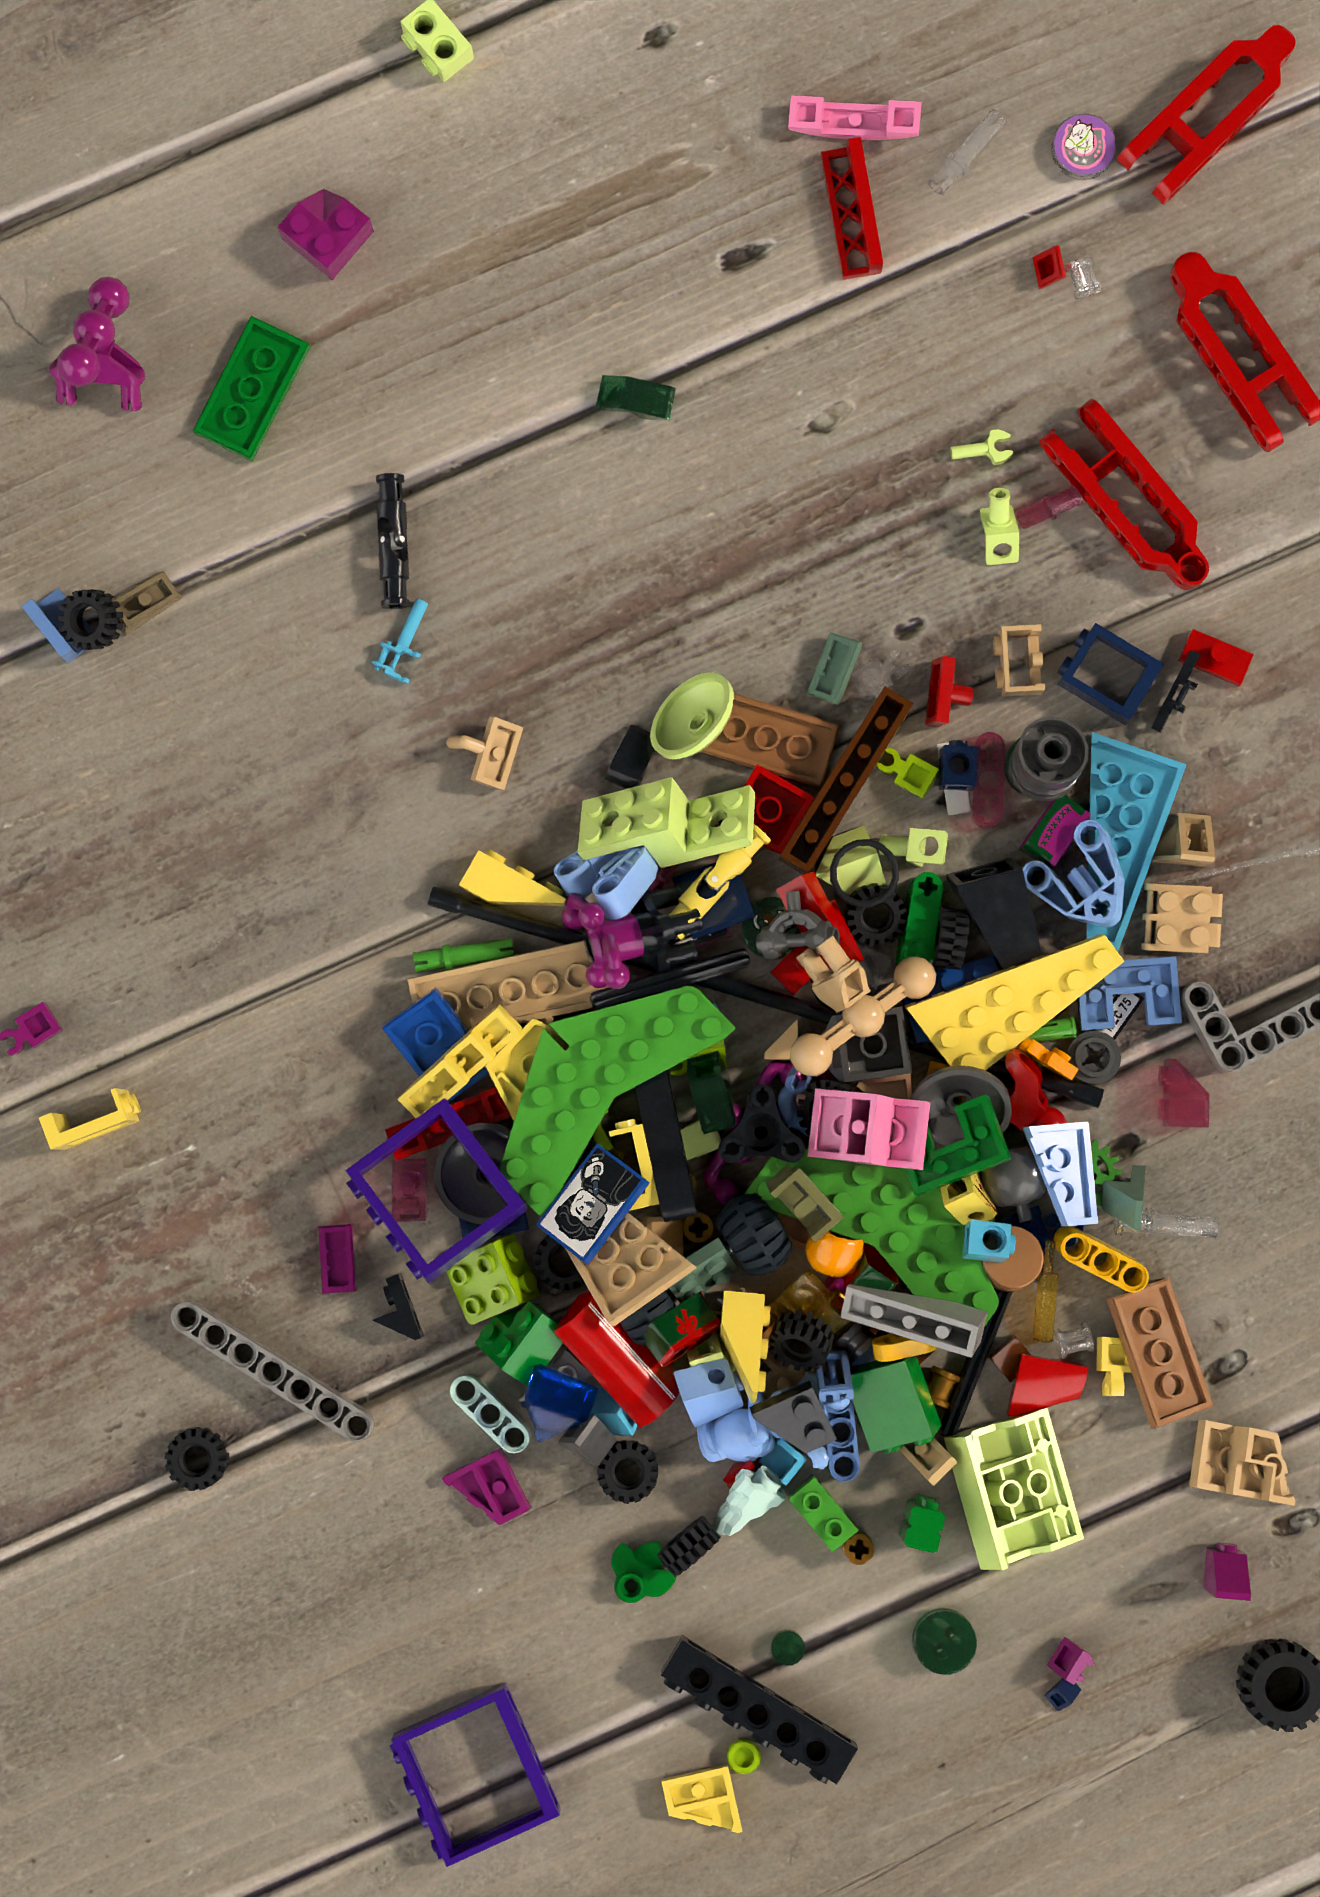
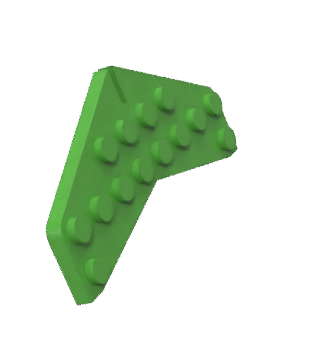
M685 986L548 1023L570 1046L566 1051L543 1028L500 1166L501 1173L513 1189L539 1216H542L562 1191L565 1182L611 1103L617 1096L725 1040L736 1029L700 990L692 986Z
M805 1149L803 1157L795 1163H788L770 1157L745 1192V1194H758L762 1197L761 1199L768 1203L773 1211L797 1219L778 1197L774 1198L770 1194L766 1182L787 1164L791 1168L796 1166L808 1176L844 1216L829 1231L855 1240L862 1239L864 1243L875 1247L913 1295L957 1302L986 1311L988 1314L985 1326L998 1307V1296L981 1261L962 1258L965 1229L944 1207L940 1188L920 1196L914 1195L913 1190L910 1189L911 1183L905 1168L813 1158L807 1156L808 1149Z

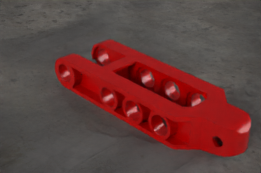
M1273 25L1257 40H1233L1125 147L1118 156L1117 161L1129 171L1143 154L1147 156L1165 138L1184 156L1152 192V195L1163 205L1168 203L1274 98L1275 91L1281 86L1280 68L1286 63L1296 44L1294 35L1281 25ZM1253 60L1264 71L1262 81L1202 139L1180 117L1188 109L1192 111L1197 106L1200 98L1211 87L1215 88L1220 83L1223 75L1234 64L1236 66L1239 64H1249Z
M1188 252L1177 258L1170 271L1171 283L1181 299L1176 322L1258 445L1268 453L1284 442L1278 425L1258 397L1274 385L1279 387L1290 405L1294 404L1300 415L1309 423L1308 426L1320 420V400L1236 276L1214 272L1200 253ZM1209 294L1223 298L1235 316L1234 322L1236 325L1240 323L1253 343L1252 349L1254 352L1258 350L1269 367L1268 370L1249 382L1199 309L1200 301Z
M1090 399L1077 409L1081 421L1108 452L1105 457L1091 468L1088 467L1073 448L1071 450L1068 448L1063 440L1054 433V429L1039 439V443L1049 459L1142 570L1165 572L1180 589L1190 590L1200 586L1208 575L1209 564L1196 545L1198 521L1096 400ZM1118 466L1175 533L1174 544L1164 552L1154 551L1139 533L1140 528L1137 524L1135 526L1131 524L1118 508L1119 503L1117 500L1114 499L1112 501L1098 484Z

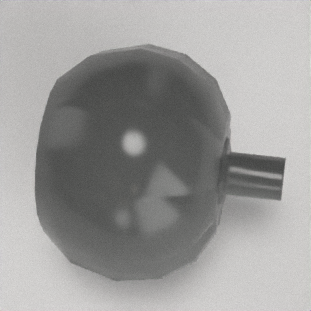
M1030 1146L1008 1150L1011 1160L980 1172L983 1186L993 1203L1003 1208L1015 1206L1019 1223L1033 1220L1029 1203L1040 1199L1048 1192Z

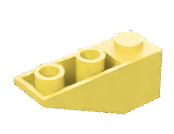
M490 849L486 854L478 850L459 884L462 889L489 904L566 905V898L562 897L564 892L562 889L549 882H546L544 886L533 881L535 876L533 873L521 866H517L515 870L504 864L506 858Z
M724 1291L720 1336L750 1402L756 1403L758 1392H764L766 1372L759 1370L760 1359L767 1360L768 1339L762 1338L763 1327H769L771 1307L764 1306L765 1294Z

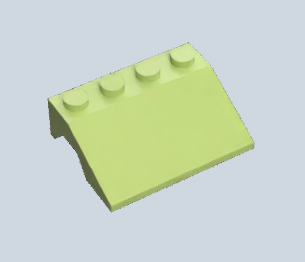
M1048 1408L973 1427L944 1438L948 1453L958 1462L952 1469L981 1570L1008 1569L1009 1563L1030 1555L1051 1552L1084 1539Z

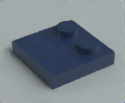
M716 862L673 877V883L679 885L683 894L705 869L711 866L714 868ZM741 874L728 880L730 883L724 894L701 919L694 921L702 920L703 928L699 931L690 932L693 940L756 917ZM704 879L699 883L696 890L698 895L704 899L714 897L718 893L710 889Z

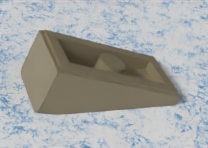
M159 572L111 600L118 601L120 604L116 612H123L124 618H118V623H124L123 629L119 630L124 636H127L182 597L165 572Z

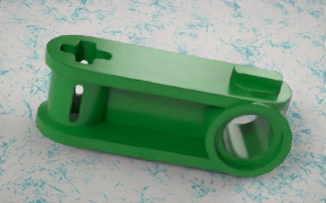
M923 872L909 884L905 903L907 923L902 927L903 933L898 942L895 960L896 967L903 959L908 957L924 958L933 965L936 947L935 939L943 892V883L935 873ZM924 882L927 883L928 889H932L926 896L924 895V890L918 888Z

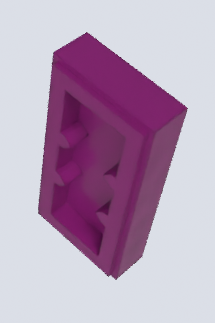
M353 1224L318 1226L322 1294L356 1292Z

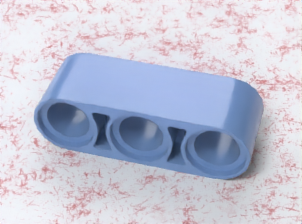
M850 1399L849 1404L842 1410H835L826 1406V1416L831 1426L842 1422L849 1427V1434L845 1439L835 1440L825 1445L829 1457L827 1465L829 1472L839 1482L852 1481L859 1473L860 1467L854 1406L852 1399ZM843 1456L850 1458L853 1462L851 1470L846 1474L837 1473L834 1469L836 1460Z

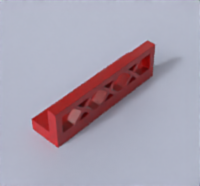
M861 137L848 139L847 147L821 151L823 172L843 280L881 274L883 268V258ZM847 157L849 169L843 177H840L831 170L829 160ZM850 175L852 184L846 181ZM833 180H835L836 182H838V184H837V186H836L835 188H834V185H833ZM842 186L854 193L855 200L848 209L836 201L835 195ZM855 207L857 209V215L852 212ZM838 210L844 214L841 219L839 218ZM848 217L860 226V232L854 240L843 234L841 226ZM861 237H862L863 247L858 244V242H859V240L861 239ZM844 242L849 245V247H848V249H847L846 251H845ZM853 248L865 256L867 267L848 269L847 257Z

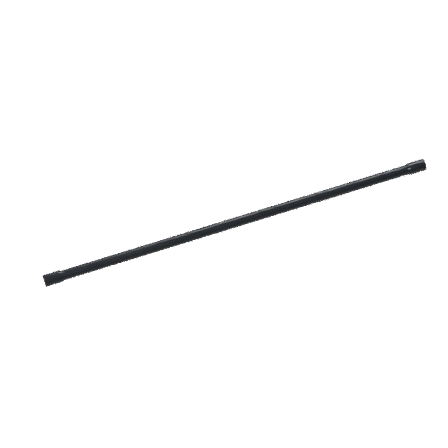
M433 886L428 900L429 906L455 914L461 913L563 945L584 940L583 933L468 899L461 894ZM641 956L622 961V963L655 972ZM682 963L679 965L671 966L670 969L680 967L686 964ZM723 975L692 983L827 1025L832 1016L842 1014V1011L836 1013L832 1008ZM907 1031L910 1050L944 1060L932 1043L916 1047L912 1033ZM998 1060L986 1070L992 1075L1014 1081L1006 1069L1004 1060ZM1042 1072V1090L1099 1108L1104 1089Z

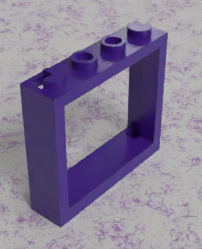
M446 1098L442 1099L345 1170L350 1177L346 1184L357 1199L364 1196L370 1204V1207L366 1209L369 1216L377 1226L382 1222L390 1231L385 1236L397 1253L402 1249L410 1259L406 1266L417 1280L423 1276L428 1284L527 1211L525 1203ZM441 1118L506 1204V1207L427 1264L362 1175Z
M503 1683L394 1733L391 1739L393 1744L390 1745V1748L393 1752V1759L396 1764L402 1763L406 1772V1776L403 1777L405 1787L410 1796L416 1795L420 1805L417 1808L419 1819L424 1828L429 1826L434 1837L431 1840L432 1849L436 1852L438 1859L443 1858L446 1867L560 1816L561 1807L507 1683ZM495 1701L540 1807L454 1845L409 1740Z

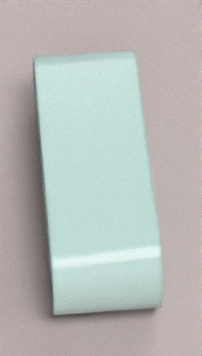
M466 1373L453 1381L450 1387V1395L453 1401L505 1451L514 1454L523 1451L527 1447L531 1438L530 1428L478 1377ZM461 1381H470L475 1386V1395L472 1398L465 1399L458 1394L457 1387ZM487 1404L495 1405L500 1412L499 1419L495 1422L486 1421L481 1413L483 1406ZM510 1428L520 1429L524 1433V1442L520 1445L510 1444L506 1439L507 1430Z

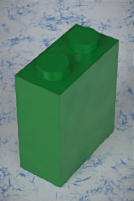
M916 1356L888 1362L875 1360L853 1366L850 1369L854 1395L852 1402L871 1453L883 1450L885 1454L901 1449L904 1444L914 1442L915 1446H920L934 1439V1435L942 1425Z

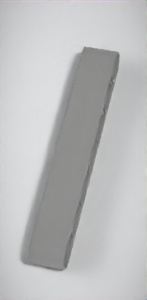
M186 1301L177 1304L173 1308L171 1323L176 1330L351 1441H362L373 1432L375 1419L367 1409L196 1301ZM185 1307L192 1308L196 1314V1320L192 1326L185 1325L181 1320V1312ZM213 1325L220 1326L224 1331V1339L220 1344L210 1340L209 1330ZM241 1343L248 1344L253 1350V1356L249 1362L242 1361L237 1355V1349ZM269 1361L280 1365L281 1375L277 1380L270 1379L265 1373V1367ZM296 1380H304L308 1383L310 1392L306 1398L298 1397L295 1394L293 1386ZM325 1398H332L337 1402L338 1412L336 1415L329 1416L323 1412L322 1402ZM353 1416H360L365 1419L367 1429L364 1433L357 1434L351 1429L350 1420Z

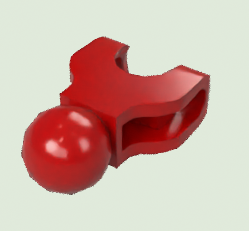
M1013 1048L1006 1055L1005 1060L1006 1069L1015 1081L1014 1086L1007 1088L1012 1107L1009 1123H1013L1021 1131L1023 1130L1022 1127L1067 1123L1061 1111L1055 1107L1047 1106L1049 1099L1041 1089V1068L1023 1050Z

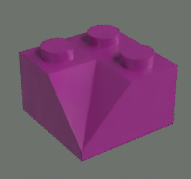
M325 189L298 202L277 227L283 241L331 280L335 278L374 232L369 217L344 197Z

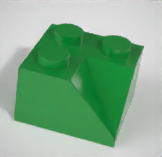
M528 1301L522 1309L495 1315L490 1323L481 1330L475 1344L500 1369L530 1388L563 1342L553 1332L559 1322L543 1307Z

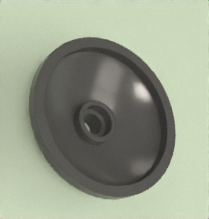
M951 1066L931 1073L917 1085L910 1099L930 1102L928 1124L937 1149L965 1139L954 1108L957 1105L985 1094L988 1095L1002 1134L1009 1125L1012 1113L1011 1099L1004 1084L991 1073L972 1066Z
M477 1123L467 1126L500 1170L511 1130L492 1123ZM452 1135L440 1149L435 1162L434 1180L436 1190L443 1204L454 1215L471 1223L483 1224L506 1207V1204L491 1184L483 1179L482 1172L454 1135ZM519 1195L522 1201L526 1203V1201Z

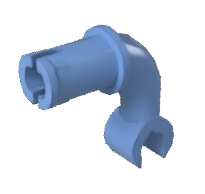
M793 1067L787 1076L785 1086L778 1095V1109L787 1128L792 1127L808 1136L805 1133L807 1128L801 1127L799 1124L803 1117L797 1116V1110H802L803 1106L796 1103V1097L807 1089L811 1076H807L805 1080L798 1081L795 1076L797 1070Z

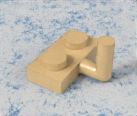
M489 717L482 741L466 735L448 737L446 744L450 749H466L478 754L470 780L497 790H505L523 727L497 717Z

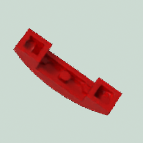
M496 1087L451 1105L466 1126L477 1123L496 1124L511 1118ZM416 1118L385 1129L387 1138L389 1139ZM440 1118L393 1154L396 1161L442 1145L453 1134Z

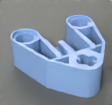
M1085 820L1076 827L1074 839L1085 854V859L1104 885L1099 887L1084 865L1078 868L1075 867L1067 875V878L1084 899L1079 903L1067 885L1059 879L1049 866L1040 861H1030L1022 868L1027 889L1071 920L1101 927H1112L1120 921L1122 916L1125 879L1108 831L1096 821ZM1092 830H1098V841L1095 844L1086 845V835ZM1044 870L1045 880L1042 884L1033 886L1032 877L1034 873ZM1102 904L1108 907L1111 906V908H1107L1110 912L1105 917L1098 914L1101 913L1099 907Z
M642 845L583 860L576 851L555 865L554 874L566 897L576 893L585 898L593 892L598 904L604 910L605 917L610 920H617L626 916L656 878L659 865L645 846Z

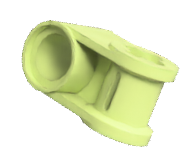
M710 1115L683 1127L681 1130L687 1161L718 1149L721 1138Z

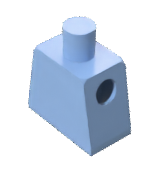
M725 1358L673 1372L682 1401L695 1428L737 1410L744 1405L739 1392L744 1390L743 1384L737 1371L732 1372L729 1362Z

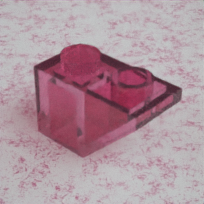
M1177 1059L1164 1060V1066H1160L1158 1072L1159 1086H1164L1163 1099H1159L1157 1110L1158 1119L1163 1120V1127L1209 1128L1210 1094Z

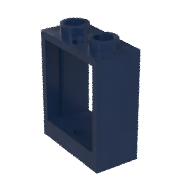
M1095 623L1090 631L1085 628L1082 630L1074 644L1079 648L1073 659L1067 656L1057 672L1062 676L1057 685L1126 725L1131 720L1164 663ZM1095 639L1100 640L1145 667L1122 705L1073 677Z

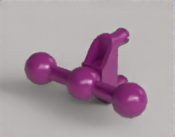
M110 276L101 277L90 286L88 302L92 310H85L75 319L73 324V336L77 344H70L63 349L49 366V373L55 379L56 401L59 404L64 403V397H66V405L76 403V387L88 386L90 383L95 382L120 385L121 408L123 410H129V403L131 404V411H138L142 408L140 385L145 380V372L137 360L115 344L114 339L115 326L111 318H117L123 314L128 308L130 300L127 287L119 279Z

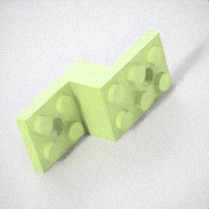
M670 777L583 800L577 853L583 860L644 845L658 865L664 868L752 846L755 792L748 785L689 801L675 780ZM724 819L720 826L715 827L720 820ZM612 820H614L612 826L607 827Z

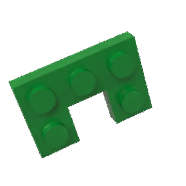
M982 1095L954 1107L965 1136L963 1140L937 1150L928 1124L923 1170L906 1169L914 1195H923L1011 1160L988 1095Z

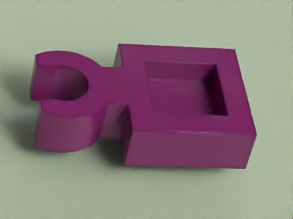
M42 1002L16 1018L15 1021L20 1028L3 1031L0 1034V1041L14 1037L16 1044L7 1051L9 1055L14 1056L22 1052L26 1042H29L32 1048H36L63 1031L47 1003Z

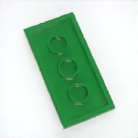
M250 316L193 429V433L253 462L311 347L310 344Z

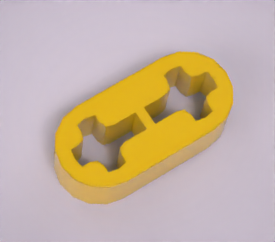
M887 1334L872 1340L874 1359L881 1362L932 1352L937 1348L896 1334Z

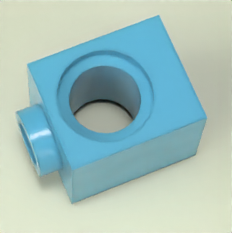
M979 1220L967 1222L964 1230L962 1258L998 1263L1006 1261L1009 1258V1254H1014L1016 1236L1011 1234V1224ZM984 1234H991L997 1239L998 1246L996 1250H990L984 1246L982 1240Z

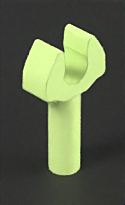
M999 429L991 430L985 442L950 447L951 459L985 455L991 459L993 465L1003 464L1012 456L1013 451H997L994 444L1009 441L1011 435Z

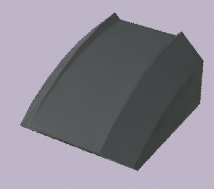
M902 1006L891 1008L885 1012L884 1024L875 1035L870 1037L854 1035L833 1051L832 1063L829 1069L841 1083L912 1074L906 1021ZM842 1014L832 1016L824 1032L842 1020Z

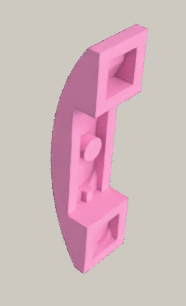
M791 96L788 129L804 134L838 139L861 137V140H893L919 136L922 102L889 100L888 105L824 102V97Z

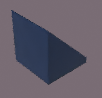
M1062 1678L1044 1696L1060 1711L1071 1705L1082 1689L1076 1683L1073 1685Z

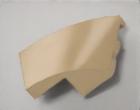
M1198 1420L1189 1487L1295 1506V1497L1289 1493L1285 1477L1288 1470L1286 1462L1281 1455L1282 1447L1278 1433L1251 1427L1232 1426L1208 1420Z

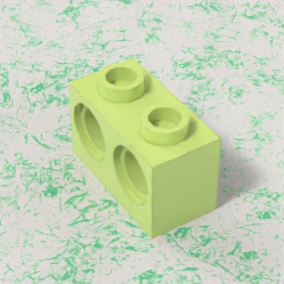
M426 0L400 21L403 30L401 38L405 45L412 52L417 50L423 57L421 61L426 70L432 76L437 74L443 82L447 81L474 59L471 44L434 0ZM422 26L432 27V30L427 34L417 32ZM443 50L453 52L449 58L443 59L437 56Z

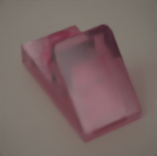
M426 1158L392 1160V1217L396 1222L426 1221L429 1211Z

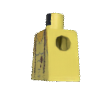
M980 1172L961 1179L965 1185L958 1180L940 1188L944 1207L964 1227L970 1220L995 1221L997 1217L996 1207L983 1186Z

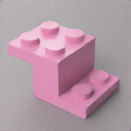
M815 1089L807 1156L866 1165L923 1170L930 1102L891 1098L871 1093Z

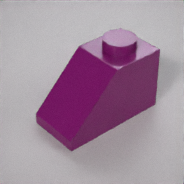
M1219 1542L1216 1548L1206 1547L1204 1589L1215 1598L1251 1601L1247 1554L1237 1550V1545Z

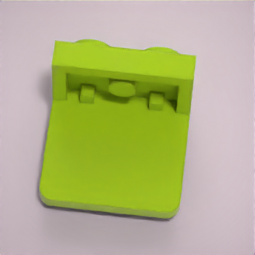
M515 1234L472 1251L446 1271L465 1318L471 1325L541 1295L537 1287V1281L524 1257L523 1248L518 1243Z

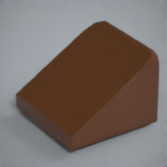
M1012 1335L988 1357L1011 1383L1016 1378L1020 1353L1031 1354L1015 1335Z

